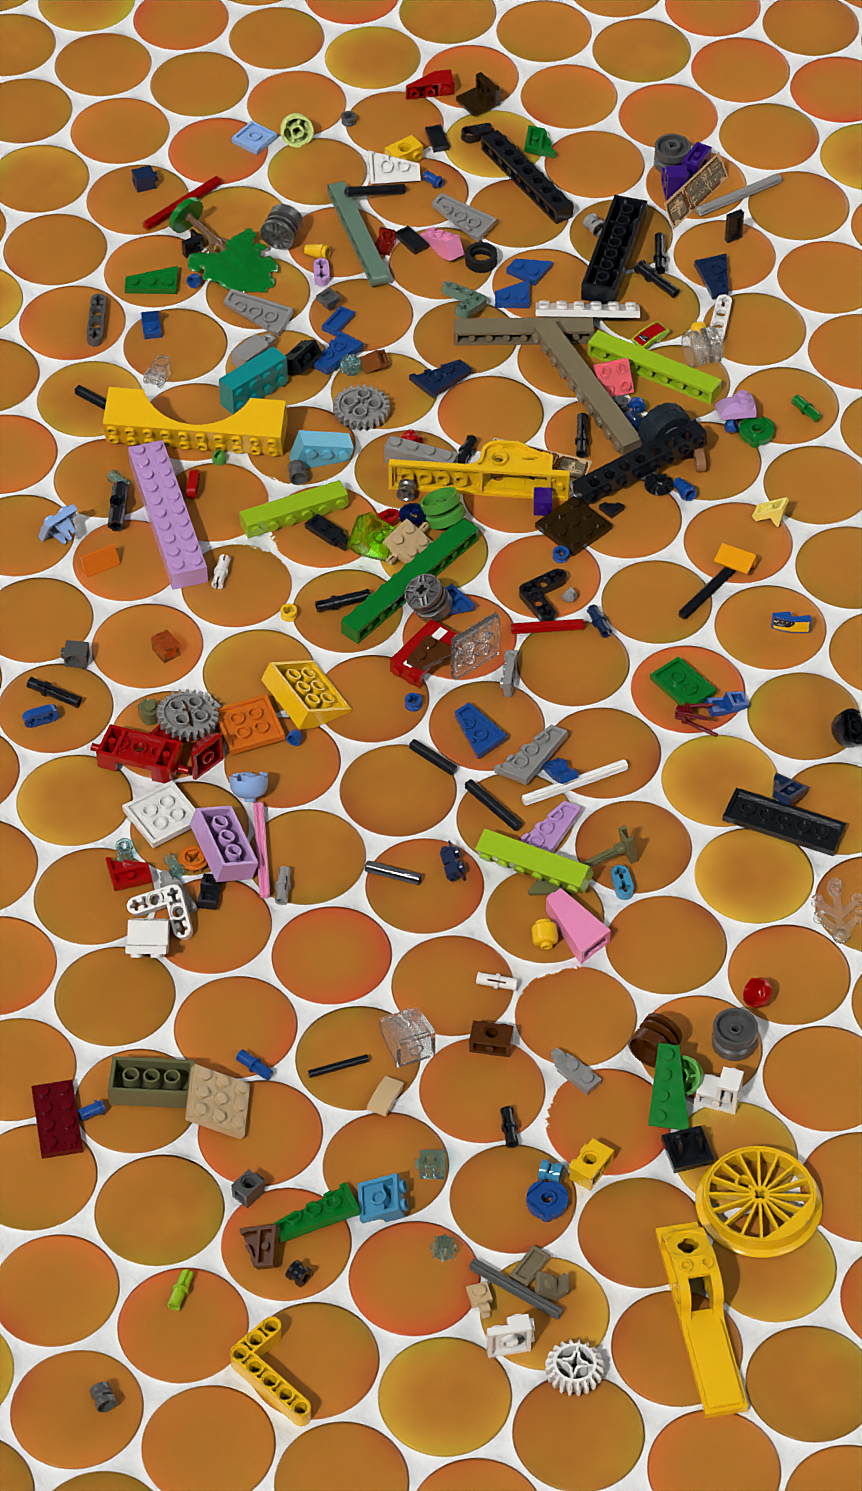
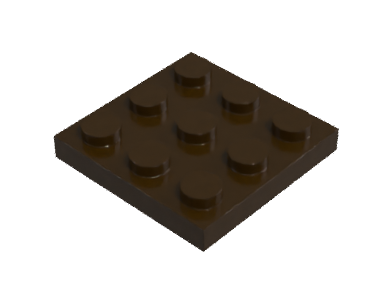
M572 496L535 522V528L558 546L567 547L569 554L574 557L612 530V524L577 497Z

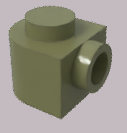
M143 699L137 705L138 715L142 722L146 725L158 723V703L156 699Z

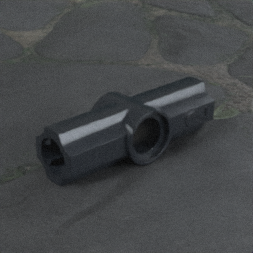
M117 481L113 484L110 497L108 528L113 531H120L124 528L129 485L124 483V481Z

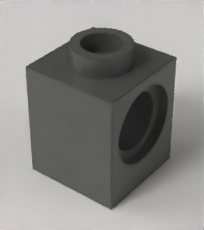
M66 640L65 648L62 647L61 659H64V666L87 668L90 657L89 642Z
M249 1169L231 1185L232 1197L246 1208H249L265 1193L264 1179L261 1175L253 1173Z

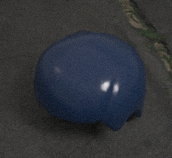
M630 408L624 415L639 433V425L643 418Z

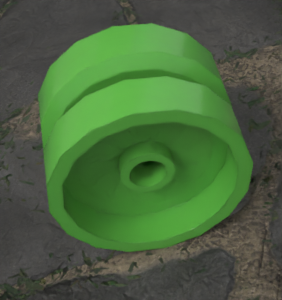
M443 487L434 490L420 501L421 509L426 515V521L431 529L449 527L465 516L466 510L462 502L459 501L460 496L455 487Z

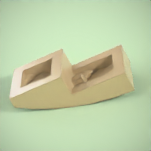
M385 1076L371 1097L367 1110L386 1116L393 1108L395 1099L403 1090L404 1082Z

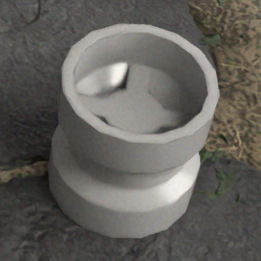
M595 213L587 215L583 220V226L590 230L593 236L597 237L600 235L604 222L599 220Z

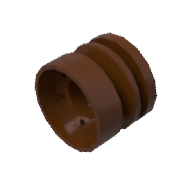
M650 1013L629 1039L628 1047L640 1062L655 1068L658 1044L679 1045L683 1035L680 1028L670 1018L662 1014Z

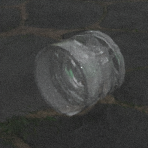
M714 326L701 328L699 332L693 330L683 333L682 349L686 362L690 367L696 368L705 365L706 362L711 364L723 359L722 341Z

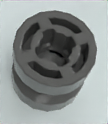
M302 460L291 461L288 464L290 482L294 485L304 484L307 481L305 463Z
M106 1381L93 1385L89 1390L91 1398L95 1400L96 1410L100 1413L110 1411L117 1405V1399L111 1393V1385Z

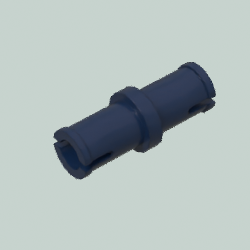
M590 605L587 613L592 619L593 626L598 629L601 637H609L612 630L607 624L606 617L601 614L597 605Z

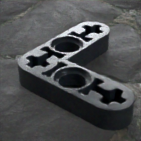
M554 569L523 583L519 587L520 599L539 621L555 620L556 611L543 595L566 584V571ZM539 583H546L547 586H546V587H540L538 584H539ZM541 602L542 605L535 606L532 603Z

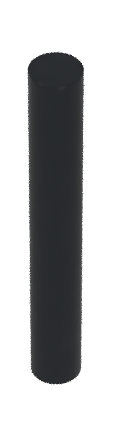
M365 1054L308 1070L309 1078L369 1062L368 1055Z

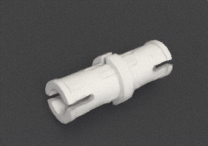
M224 554L220 555L218 564L214 568V578L211 585L215 589L218 583V589L223 588L224 580L228 575V566L231 560L228 555H226L224 561Z
M478 972L476 984L491 986L497 990L498 988L516 991L518 978L501 976L499 973L493 975ZM491 979V980L503 981V982H506V983H499V982H493V981H488V980Z

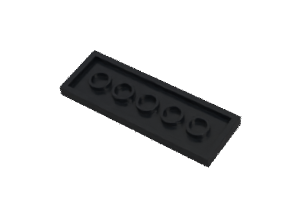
M739 788L735 789L722 817L723 821L830 856L834 855L846 829V823L792 805L781 804L779 801Z

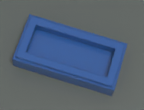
M340 306L322 325V331L336 336L338 330L342 331L355 317V312Z

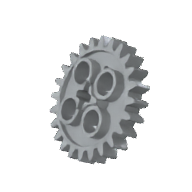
M357 384L356 388L350 385L349 390L343 388V392H338V396H335V401H333L335 419H338V423L343 422L344 427L350 425V429L354 426L357 427V430L360 427L366 430L367 426L373 429L374 424L380 426V422H385V418H388V413H390V400H388V396H384V391L379 392V388L373 389V385L369 386V388L366 387V384L362 387Z
M179 689L178 694L172 691L171 697L165 695V700H160V705L157 708L158 724H161V730L166 729V735L172 733V738L179 736L181 741L183 737H186V740L189 741L190 737H193L197 741V736L203 738L205 734H211V730H215V725H218L219 719L218 706H214L215 701H210V696L203 697V692L198 695L196 690L190 693L186 689V692L183 693Z

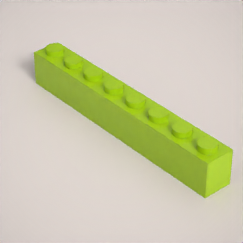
M597 330L588 342L587 355L604 362L627 357L631 373L709 405L714 402L721 392V379L608 333Z

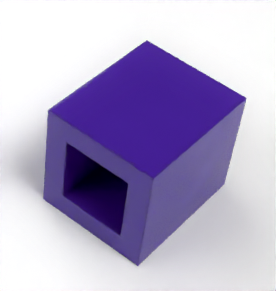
M534 487V515L545 516L552 511V488Z

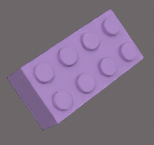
M232 806L196 808L190 826L216 882L252 879L258 861Z

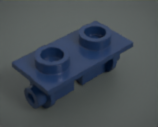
M449 840V847L444 846L440 851L442 862L446 865L444 866L446 877L449 881L454 882L461 876L465 881L464 872H466V868L459 858L462 856L458 846H454Z

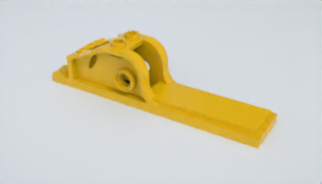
M494 440L488 442L483 446L480 458L471 464L389 459V489L398 490L400 480L411 479L416 483L415 491L432 492L443 487H455L458 494L534 499V487H551L552 500L567 501L569 499L570 471L553 470V455L530 448L529 445L519 441ZM501 477L502 480L496 481L494 478Z
M697 1221L656 1228L655 1234L704 1417L706 1419L747 1412L748 1403L724 1318L722 1278L712 1245H710L704 1227H699ZM694 1249L692 1253L687 1254L683 1252L684 1250ZM701 1277L704 1289L707 1290L710 1308L691 1312V1291L688 1279Z

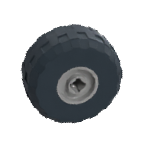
M663 403L655 406L643 417L639 425L638 436L642 441L641 443L645 445L690 422L691 419L680 405L676 403Z

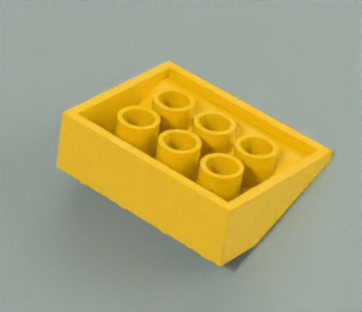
M314 660L270 662L261 679L299 729L316 728L352 710Z

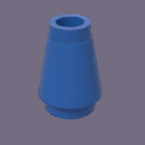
M681 477L674 480L673 485L682 500L691 501L696 497L695 486Z

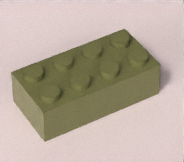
M112 1056L108 1085L109 1105L186 1108L191 1067L195 1064V1060Z

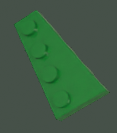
M658 1044L648 1126L675 1130L689 1128L679 1045Z

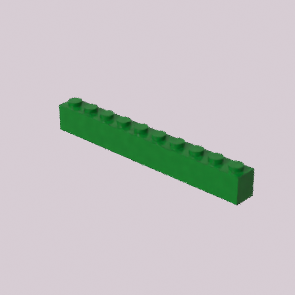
M464 518L451 525L434 542L429 543L427 548L418 553L413 560L406 563L399 572L393 574L385 584H381L378 590L370 594L364 602L357 605L350 614L345 615L341 620V633L359 644L407 602L405 600V590L413 578L422 574L438 576L479 540V528Z

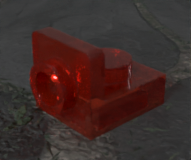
M380 227L375 247L379 254L390 256L396 244V231Z

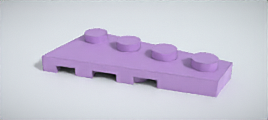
M563 801L547 815L543 822H538L535 825V829L529 834L525 833L520 841L553 853L581 814V807Z

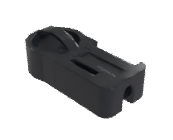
M490 123L465 126L461 130V139L464 142L473 143L495 130Z

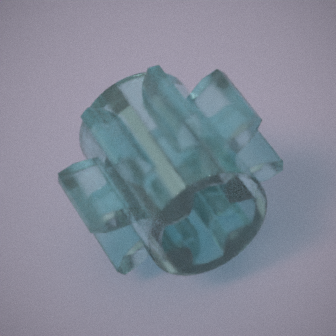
M354 354L345 355L339 362L342 373H346L348 376L356 375L362 368L360 365L361 360L358 356L355 357Z
M446 1234L439 1237L435 1236V1243H431L433 1258H438L442 1262L449 1258L452 1260L453 1253L457 1252V1245H454L455 1238H450Z

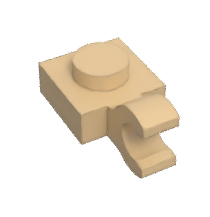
M487 1281L466 1286V1293L472 1309L479 1308L482 1320L491 1318L489 1304H493V1298Z

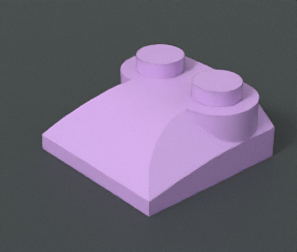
M740 390L734 396L724 398L715 404V409L721 420L756 417L755 401L746 390Z

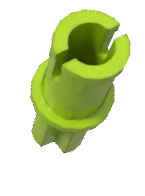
M189 1269L181 1271L177 1283L172 1287L173 1292L167 1303V1307L171 1310L179 1311L184 1297L189 1293L188 1287L194 1276L193 1272L189 1271Z

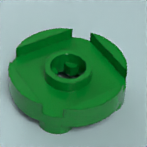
M764 416L762 418H744L740 423L739 436L751 447L757 448L773 440L774 424Z

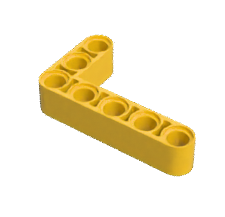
M273 1316L267 1317L231 1348V1367L295 1425L306 1426L311 1421L310 1402L261 1359L282 1338L281 1321ZM289 1397L290 1399L283 1400L282 1398ZM299 1411H305V1413H303V1414H299V1413H297V1412H299Z

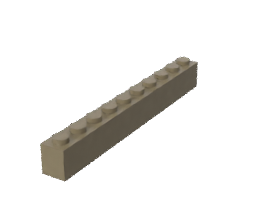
M549 318L533 325L532 338L534 342L539 344L542 353L548 356L551 365L557 368L560 377L565 379L569 389L574 391L578 401L583 403L588 415L594 418L597 427L603 430L605 438L613 444L614 450L623 456L641 447L642 441L638 436V432L554 320Z

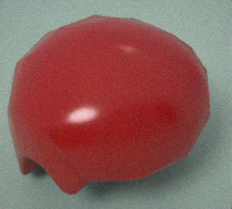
M761 977L759 979L751 978L743 991L744 1003L754 1008L764 1007L770 1002L773 995L772 985L768 980Z

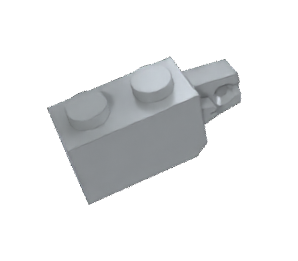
M266 333L261 337L255 334L231 351L232 364L238 368L268 350L276 343L275 337L270 333Z

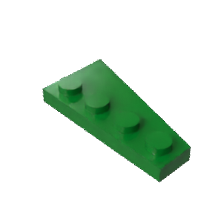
M346 1182L340 1184V1188L334 1192L330 1190L324 1193V1197L317 1202L312 1200L307 1203L305 1209L301 1211L295 1210L273 1223L280 1227L279 1239L281 1243L361 1214L360 1208Z

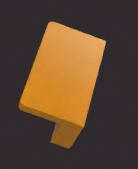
M722 543L714 562L748 574L751 568L755 569L757 557L756 554Z

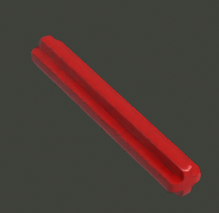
M583 619L512 623L511 633L525 634L583 630L585 624Z

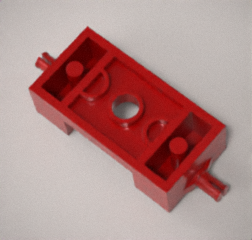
M112 724L109 725L100 745L92 743L90 747L91 751H96L98 767L116 771L119 764L122 763L150 770L152 781L164 784L173 780L178 772L189 775L191 767L180 765L183 758L182 742ZM138 748H143V749H144L143 751H140V752L135 751V749H138Z

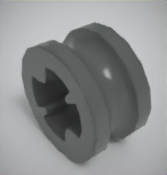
M345 111L341 114L342 125L351 127L356 124V114L354 112Z

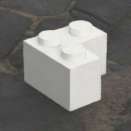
M723 1067L720 1077L704 1074L703 1083L696 1091L695 1105L735 1115L741 1097L744 1071Z

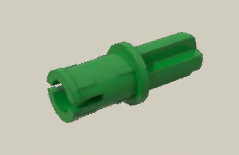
M799 394L792 398L791 403L801 411V414H806L814 422H818L821 419L822 415L812 407V403L805 401Z

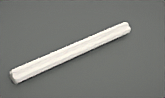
M625 759L580 774L578 778L567 783H555L522 795V802L527 806L626 771L628 764Z

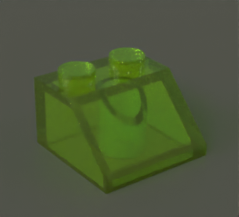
M372 512L359 515L356 518L346 547L359 556L385 562L390 550L383 544V541L395 528Z

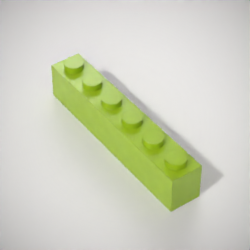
M340 480L239 511L240 525L249 539L309 520L316 514L325 515L349 507L348 493Z
M484 829L475 848L480 855L479 858L484 861L490 862V860H493L503 868L512 867L514 871L523 875L526 872L531 874L536 880H548L551 885L567 887L568 891L575 894L578 892L585 894L594 874L588 865L488 829Z

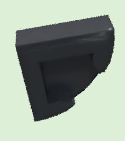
M604 502L599 505V510L612 519L624 510L625 505L618 502L616 504Z

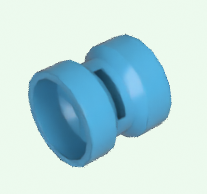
M543 1159L539 1168L538 1179L544 1181L548 1179L560 1183L564 1164L558 1162L553 1164L550 1160Z

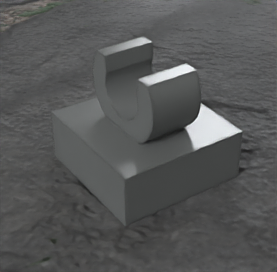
M329 287L317 294L316 300L331 311L335 309V304L341 302V296Z

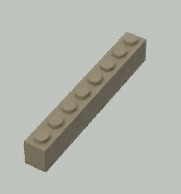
M593 317L454 319V346L539 345L532 338L533 325L549 318L554 320L571 344H588L594 335Z

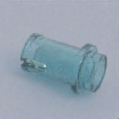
M111 470L107 474V479L110 483L115 484L117 481H124V483L130 485V481L120 475L118 470Z
M170 853L172 860L169 855H166L164 862L169 867L171 876L179 878L184 874L185 868L179 863L176 855Z

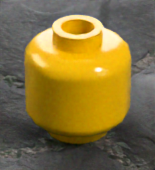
M550 919L537 920L531 928L533 943L535 946L541 947L542 950L553 948V945L559 940L557 926Z

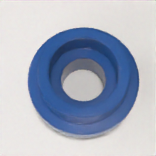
M634 397L629 401L628 409L632 408L634 412L642 413L646 408V404L642 398Z

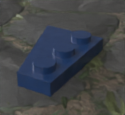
M726 254L694 261V266L712 299H716L720 295H728L729 292Z
M459 359L443 364L435 370L426 369L422 374H410L409 380L430 397L434 398L470 375L472 368Z

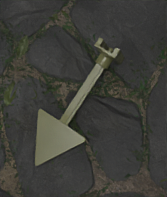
M624 825L618 828L619 843L582 862V864L592 868L621 854H625L631 864L637 862L635 841L633 837H628L627 827ZM545 879L542 881L536 880L528 891L530 896L549 895L561 888L567 894L575 895V893L568 891L567 887L561 885L560 887H555Z

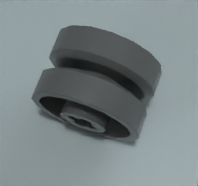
M666 134L659 137L655 142L654 166L656 170L661 173V169L665 168V166L682 165V160L691 150L690 141L679 134Z
M729 1008L721 1011L713 1022L712 1047L715 1053L729 1061H741L752 1055L756 1048L758 1022L755 1017L748 1011L740 1008Z

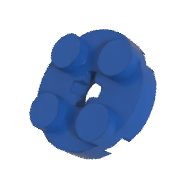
M537 1181L528 1189L526 1206L532 1215L544 1222H550L563 1215L567 1210V1190L557 1181ZM545 1197L548 1199L549 1197H551L552 1199L551 1202L546 1203L543 1202V1198Z

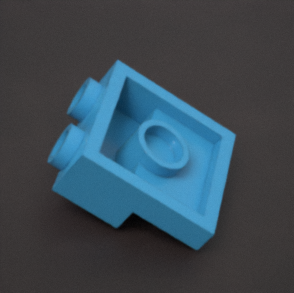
M395 1173L358 1183V1199L361 1213L359 1214V1220L362 1223H367L379 1219L389 1222L405 1218V1211L409 1209L408 1202L404 1198V1193L408 1191L405 1180H402Z

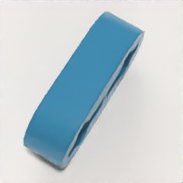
M623 865L614 866L611 870V881L616 896L621 900H628L632 898L634 892V885L629 870ZM617 873H620L623 876V879H620V876Z

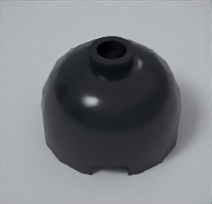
M850 708L842 711L835 716L831 724V731L835 741L847 748L862 745V717L856 709Z

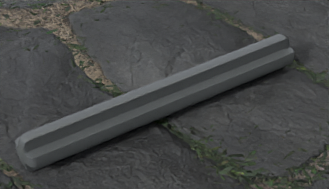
M473 1259L470 1263L469 1269L555 1319H559L562 1316L563 1308L535 1294L534 1291L478 1259Z

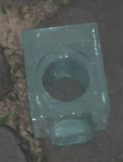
M420 1150V1158H416L415 1171H419V1179H445V1150Z

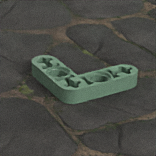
M451 281L443 282L441 292L462 301L456 305L455 315L457 317L469 318L486 307L488 298L484 294Z

